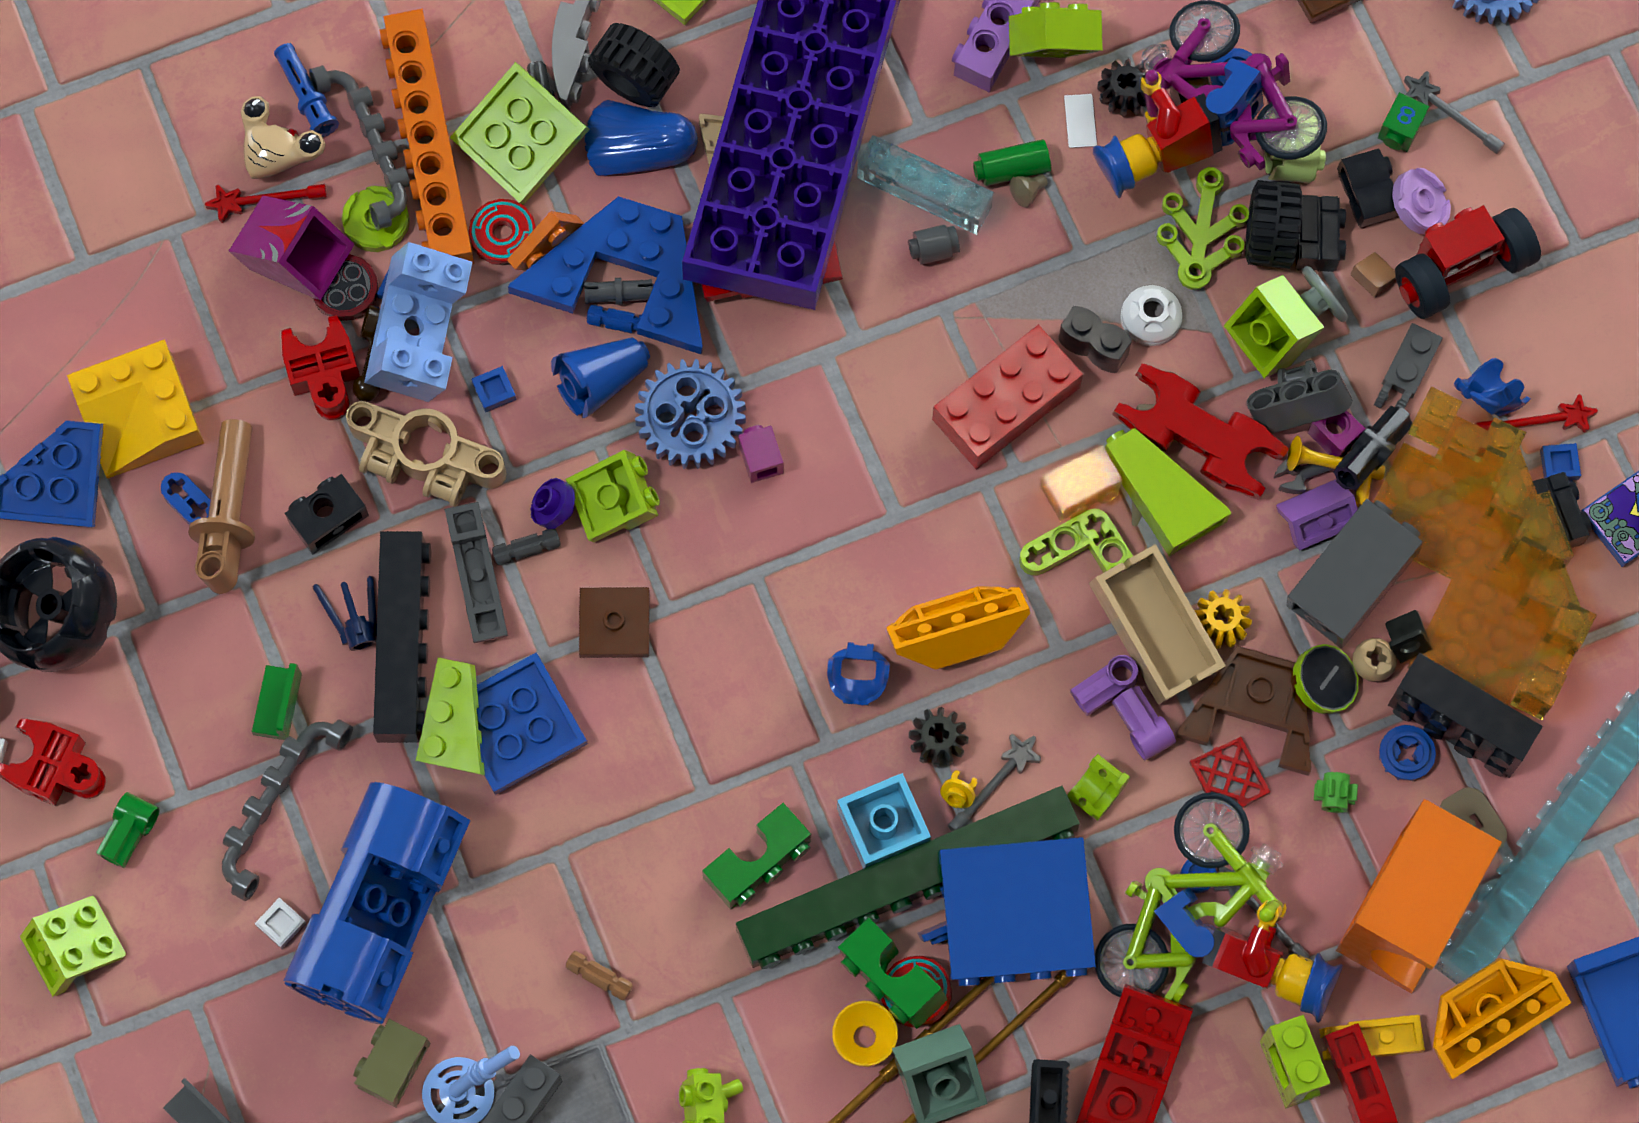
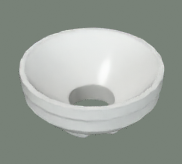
M1148 285L1137 288L1129 294L1121 308L1120 319L1124 331L1136 343L1145 346H1159L1175 337L1181 327L1183 315L1181 305L1172 292L1160 286ZM1149 301H1156L1162 305L1163 313L1158 317H1149L1144 313V304Z

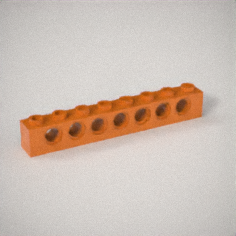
M423 8L383 16L385 28L379 29L383 49L390 48L391 58L385 59L389 79L396 78L397 88L391 89L395 109L402 108L403 119H397L401 139L408 138L410 148L403 150L407 170L414 169L416 178L409 181L413 200L420 199L422 210L415 211L419 231L426 230L428 241L422 242V246L471 261L472 264H475ZM407 46L415 48L410 53L400 52L402 48ZM412 76H418L421 78L416 83L406 82V80ZM418 106H424L427 108L423 113L420 114L412 112V110ZM424 136L433 138L427 144L418 143V140ZM435 166L439 168L435 174L429 175L424 173L428 167ZM435 197L446 199L440 205L430 204V201ZM443 227L452 229L446 236L436 234Z

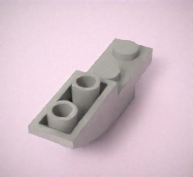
M575 0L574 5L561 1L556 15L552 37V67L558 100L569 111L572 103H578L583 87L580 81L583 73L588 74L591 69L588 62L590 55L589 44L586 41L591 29L589 18L592 12L598 11L601 0Z

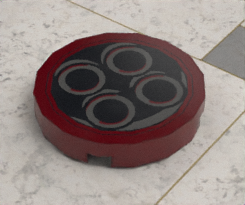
M349 254L322 299L317 300L313 298L318 310L327 316L337 315L340 321L357 319L365 315L369 304L372 305L377 299V276L372 266L364 259Z

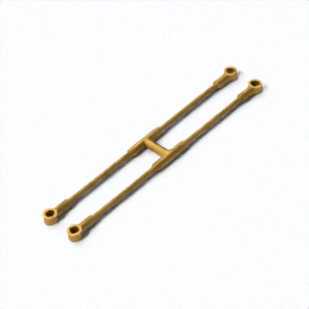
M1065 970L1059 972L1054 977L1055 981L974 1055L976 1064L978 1065L1060 987L1064 988L1076 976L1066 977ZM994 976L984 977L979 985L972 988L928 1030L924 1029L913 1041L943 1029L994 981ZM895 1058L879 1071L880 1075L828 1123H841L885 1081L889 1082L899 1073ZM914 1113L902 1123H916Z

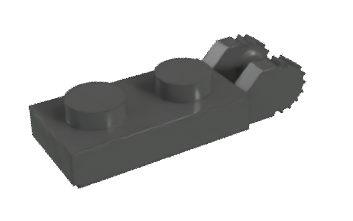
M1412 323L1382 382L1383 387L1374 406L1381 409L1389 397L1390 389H1393L1403 394L1395 407L1405 409L1409 399H1413L1443 337Z

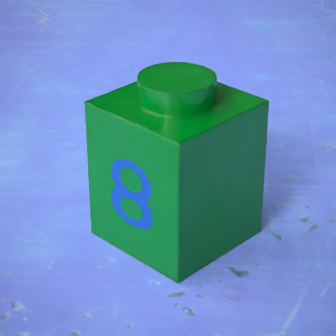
M1399 92L1382 124L1378 139L1382 140L1391 149L1408 152L1426 117L1429 106Z

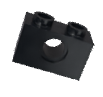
M342 473L336 478L329 477L318 485L317 491L307 498L303 496L296 499L290 504L289 510L285 512L289 524L312 555L369 516L365 504ZM324 506L334 508L333 512L327 517L317 516L318 510Z

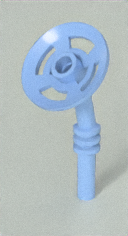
M510 1046L490 1059L483 1058L478 1062L469 1058L454 1057L437 1064L427 1075L422 1089L423 1104L428 1115L436 1123L481 1122L493 1105L495 1094L492 1078L495 1077L496 1071L520 1057L518 1048ZM462 1066V1071H451L442 1078L438 1076L442 1071L450 1067ZM455 1076H460L458 1080H452L448 1084L446 1083L448 1079ZM484 1084L485 1095H476L475 1085L480 1086ZM431 1089H439L440 1099L445 1105L441 1113L436 1110L432 1103ZM467 1100L469 1101L466 1106L455 1108V1104H463ZM474 1106L478 1109L467 1118L453 1119L454 1114L466 1113Z

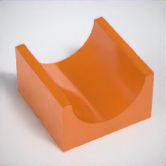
M1423 799L1401 831L1336 951L1412 993L1426 967L1431 970L1434 968L1502 842L1432 802Z

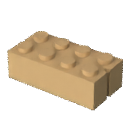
M1156 544L1129 558L1126 562H1122L1095 577L1089 583L1130 657L1136 661L1138 670L1158 705L1226 666Z

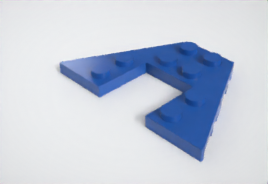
M618 196L508 286L509 294L573 314L595 258L657 277L638 323L637 334L702 354L703 344L693 282L683 280L682 260L687 245L683 220L680 215Z

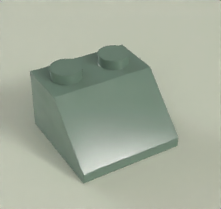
M960 1024L892 1048L899 1075L917 1123H936L988 1104L972 1047Z

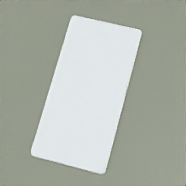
M1092 94L1065 95L1069 147L1097 146Z

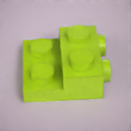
M622 450L566 478V482L574 489V503L588 541L596 542L623 528L631 530L659 516L656 506L660 505V500L654 488L648 487L644 476L648 474V468L641 456L636 457L634 453Z

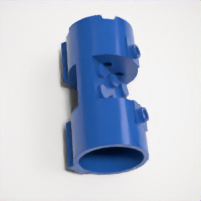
M371 782L342 845L341 851L345 856L320 913L312 914L286 972L283 980L285 981L284 984L315 1002L344 1011L346 1015L374 1024H383L412 958L413 952H411V948L435 893L440 892L470 820L448 806L440 805L411 791L385 783Z

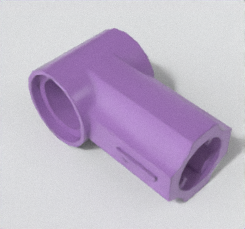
M1127 655L1115 656L1109 661L1108 665L1072 688L1070 693L1080 709L1088 716L1124 691L1135 687L1138 678L1136 661ZM1118 667H1125L1130 670L1132 676L1126 681H1119L1112 673Z
M1139 686L1131 687L1113 700L1112 704L1131 732V741L1143 760L1151 758L1176 743L1170 726L1163 717L1157 716Z

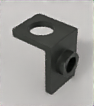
M1417 610L1386 622L1385 625L1391 638V642H1389L1390 649L1400 663L1417 657L1419 653L1424 654L1433 650Z

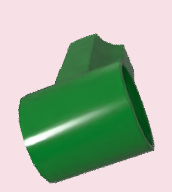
M126 792L117 803L112 817L113 823L96 854L116 866L125 868L142 836H146L155 825L160 808Z

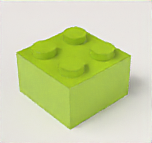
M1057 2L1040 3V7L1021 8L1022 13L1009 16L1010 56L1069 58L1103 51L1102 11L1088 10V4H1069L1068 8H1060V3Z

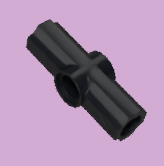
M1390 406L1373 426L1369 425L1352 445L1349 454L1342 459L1333 471L1336 476V482L1342 488L1356 491L1374 469L1377 471L1396 449L1395 445L1401 441L1413 425L1410 413L1402 407Z

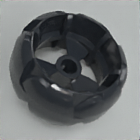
M58 537L31 539L18 544L8 551L0 560V652L19 666L42 672L72 669L91 659L103 646L107 638L111 621L115 620L117 609L115 583L111 574L102 566L103 561L84 545ZM55 566L65 567V574L71 579L72 589L66 593L53 589L52 568ZM35 594L38 596L36 611L41 618L29 628V605L32 595ZM48 621L63 624L58 633L46 643Z

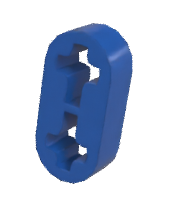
M175 472L170 473L162 480V495L167 503L189 525L193 521L201 519L199 516L193 519L196 516L190 507L193 503L201 510L206 508L205 511L208 517L210 499L188 476ZM173 484L177 486L183 485L182 488L187 497L183 499L177 493L172 494L173 492L170 487Z

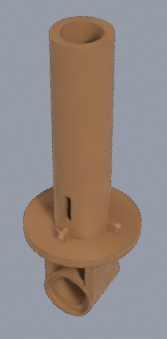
M229 419L221 423L209 515L206 518L193 521L189 525L188 530L190 538L199 543L195 572L217 594L227 593L234 588L238 580L241 549L250 547L255 540L253 529L239 522L252 426L245 421Z

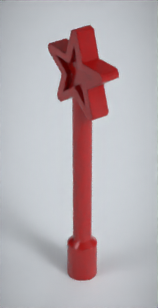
M325 184L308 186L306 189L240 197V189L237 188L226 193L219 185H216L217 198L205 202V206L207 209L217 210L219 221L224 223L229 213L243 214L241 205L259 203L262 196L282 200L303 197L316 199L327 197Z
M1578 394L1573 405L1559 404L1558 410L1561 413L1495 422L1494 420L1476 422L1475 431L1477 436L1494 434L1497 430L1565 421L1562 427L1564 430L1576 425L1584 433H1587L1590 429L1587 419L1596 415L1598 410L1597 408L1584 407L1582 395Z

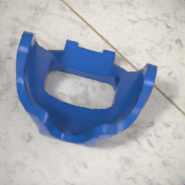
M1492 358L1485 362L1468 379L1457 378L1454 382V387L1461 391L1465 398H1472L1491 415L1495 414L1498 417L1520 409L1531 399L1528 396L1520 399L1524 390V384L1521 380L1514 379L1507 384L1501 380L1500 373L1503 369V362L1498 358Z
M848 642L847 649L836 652L828 659L827 677L830 688L835 696L843 701L844 704L869 705V703L879 698L885 690L889 680L890 663L882 654L873 651L874 644L863 646ZM843 660L874 661L876 663L875 679L855 680L843 678L841 676Z

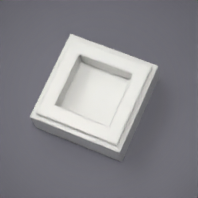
M278 898L258 919L255 925L283 949L306 924V921L281 898Z

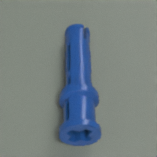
M291 43L280 45L274 51V55L278 59L299 99L298 110L300 114L306 116L311 126L310 130L322 134V137L330 135L338 128L339 122L335 116H331L326 106L327 99L325 95L316 91L294 46Z

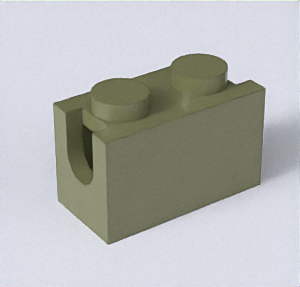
M388 1019L385 1026L380 1025L375 1031L371 1040V1044L374 1047L368 1058H361L353 1076L357 1078L354 1084L358 1086V1089L397 1108L426 1054L430 1042L426 1037Z

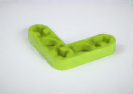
M1090 509L1023 546L1020 552L1019 564L1025 573L1038 576L1089 549L1104 573L1118 564L1126 562L1133 555L1109 516L1100 509ZM1089 519H1092L1095 523L1102 522L1100 533L1104 540L1098 546L1095 544L1099 542L1100 538L1094 529L1089 531L1086 529ZM1061 534H1068L1074 539L1075 544L1070 550H1061L1055 544L1056 537ZM1048 542L1051 553L1049 552L1042 556L1041 565L1037 566L1035 562L1028 563L1029 552L1033 551L1035 555L1045 552L1046 545L1044 543ZM1109 546L1117 547L1122 553V558L1118 562L1110 563L1104 559L1102 555L1103 550Z

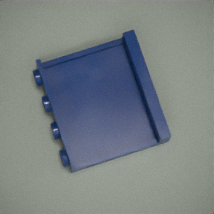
M1083 837L943 849L938 851L942 873L951 973L949 974L950 980L958 979L959 986L979 985L980 977L994 976V983L1016 981L1015 974L1030 973V980L1052 978L1051 971L1065 970L1066 977L1088 975L1087 968L1096 967Z
M1639 937L1574 959L1567 966L1616 1087L1628 1084L1629 1089L1639 1087Z

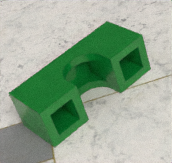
M784 802L756 825L757 834L767 845V850L760 859L752 862L743 861L728 848L702 870L703 879L730 910L737 904L740 907L747 904L756 895L754 889L764 881L767 884L773 882L783 872L781 867L791 858L797 861L810 849L808 844L811 842V833Z
M870 918L865 920L838 946L844 957L841 964L854 977L861 974L868 981L865 984L867 990L878 1001L884 997L892 1005L889 1011L903 1025L909 1021L918 1029L948 1000L942 988L918 965L901 977H892L886 974L888 964L899 954V951L893 940Z

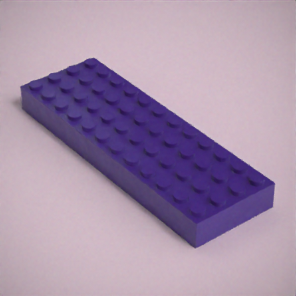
M758 0L682 260L683 280L816 310L900 0Z

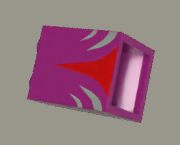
M262 196L229 249V252L249 270L312 298L321 300L355 244L314 206Z

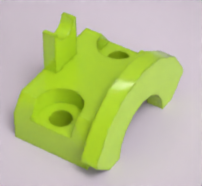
M1097 754L1089 763V768L1067 796L1072 802L1098 821L1122 792L1130 776L1125 772H1120Z

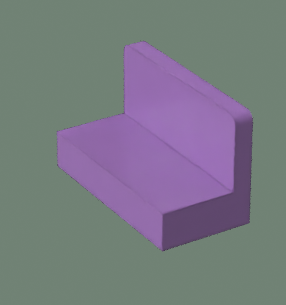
M1336 479L1276 505L1279 514L1288 522L1293 543L1298 550L1338 534L1358 510L1354 495L1348 489L1342 488L1336 482Z

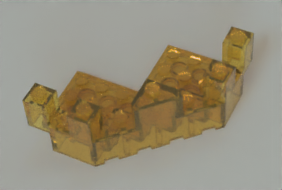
M1431 386L1408 434L1439 448L1436 456L1433 457L1403 442L1373 501L1374 503L1376 500H1379L1393 512L1391 517L1401 525L1405 521L1420 532L1421 535L1418 538L1423 543L1420 553L1413 561L1451 579L1426 629L1433 650L1422 655L1506 705L1509 704L1518 686L1510 705L1543 720L1552 708L1567 678V675H1565L1573 657L1583 645L1597 615L1580 606L1566 569L1574 554L1549 491L1537 494L1523 458L1520 445L1527 432L1494 417L1488 430H1485L1456 415L1463 401ZM1416 657L1411 659L1407 667L1408 669L1411 667Z

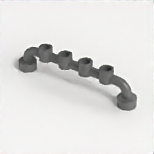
M323 65L309 69V77L317 92L326 93L331 91V84L333 83L340 84L345 88L350 107L357 114L361 131L364 137L368 139L374 160L377 165H380L384 174L386 187L389 192H392L394 197L393 203L387 206L384 200L369 205L373 224L377 230L392 226L391 219L399 216L406 208L408 199L405 187L410 186V180L404 167L396 169L392 160L398 158L394 142L392 140L383 142L380 133L385 132V124L381 114L371 115L368 107L373 106L370 89L368 86L359 88L354 78L343 71H326Z
M340 719L334 724L325 721L315 722L307 726L297 740L291 736L285 739L279 752L281 756L285 757L279 769L273 766L267 768L261 778V785L267 788L260 799L251 796L246 801L242 809V814L248 817L241 829L232 826L223 839V844L229 848L222 860V873L226 881L232 885L231 893L234 896L247 901L256 891L260 880L259 876L247 869L238 873L236 863L241 854L246 853L251 846L253 835L259 825L268 819L272 805L278 795L282 794L288 787L291 774L296 766L301 764L306 758L312 741L316 737L324 735L326 736L325 743L340 751L349 742L353 726Z

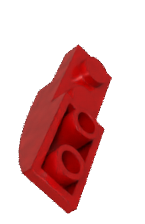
M1359 1023L1324 1035L1323 1039L1349 1102L1347 1107L1353 1122L1398 1123L1375 1056H1371Z

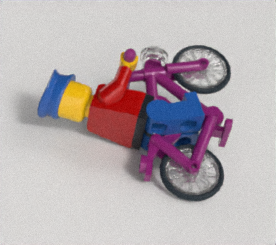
M1200 0L1184 6L1172 19L1169 37L1171 44L1177 51L1173 58L1170 55V49L1163 43L1148 46L1141 55L1140 67L1146 72L1145 79L1141 78V90L1144 92L1147 111L1145 116L1148 123L1146 125L1148 138H1145L1142 134H1135L1119 142L1118 138L1113 136L1107 145L1094 146L1092 153L1118 198H1121L1122 193L1133 189L1136 182L1155 174L1158 164L1163 172L1169 173L1209 158L1222 151V146H1228L1234 142L1241 148L1238 151V155L1248 168L1256 165L1259 170H1262L1266 167L1264 158L1250 143V141L1257 140L1262 149L1276 158L1293 160L1306 157L1317 150L1325 139L1327 133L1325 114L1318 105L1306 98L1297 96L1284 97L1276 81L1279 80L1283 86L1290 83L1289 62L1283 53L1275 57L1276 67L1273 69L1270 58L1262 53L1252 54L1246 61H1238L1231 57L1228 62L1190 65L1193 61L1209 62L1225 56L1234 48L1240 36V23L1232 9L1217 1ZM1225 76L1226 82L1223 86L1204 85L1196 89L1186 82L1184 78ZM1172 87L1187 100L1176 106L1167 89ZM1264 94L1269 104L1262 109V107L1264 106ZM1262 109V111L1257 117V120H1253L1255 116L1259 113V111Z

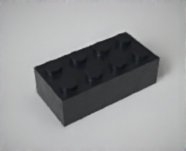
M1421 653L1417 655L1388 706L1393 708V713L1402 720L1411 722V720L1423 726V730L1432 738L1437 740L1445 739L1455 745L1454 749L1459 754L1467 758H1477L1485 763L1484 767L1489 772L1500 777L1503 775L1508 778L1511 777L1525 758L1543 727Z

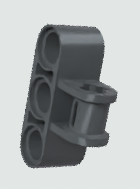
M1308 360L1305 362V365L1289 370L1285 368L1278 369V384L1255 391L1248 397L1246 405L1253 419L1264 425L1272 434L1342 414L1350 408L1353 400L1338 371L1331 369L1318 372L1314 361Z

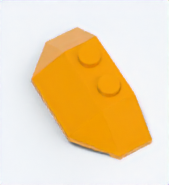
M977 586L912 606L895 623L887 626L886 629L897 655L936 670L1002 650L1030 615V608L1020 587L1006 589L1002 587Z
M1498 958L1440 996L1433 1049L1450 1079H1454L1571 1004V1001L1555 972Z

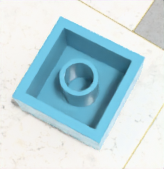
M903 773L837 800V811L863 869L931 841V835Z

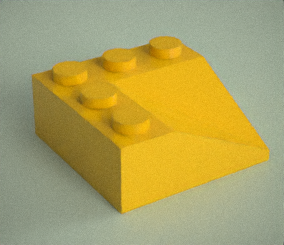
M165 339L67 375L84 422L103 424L100 464L107 479L204 443Z

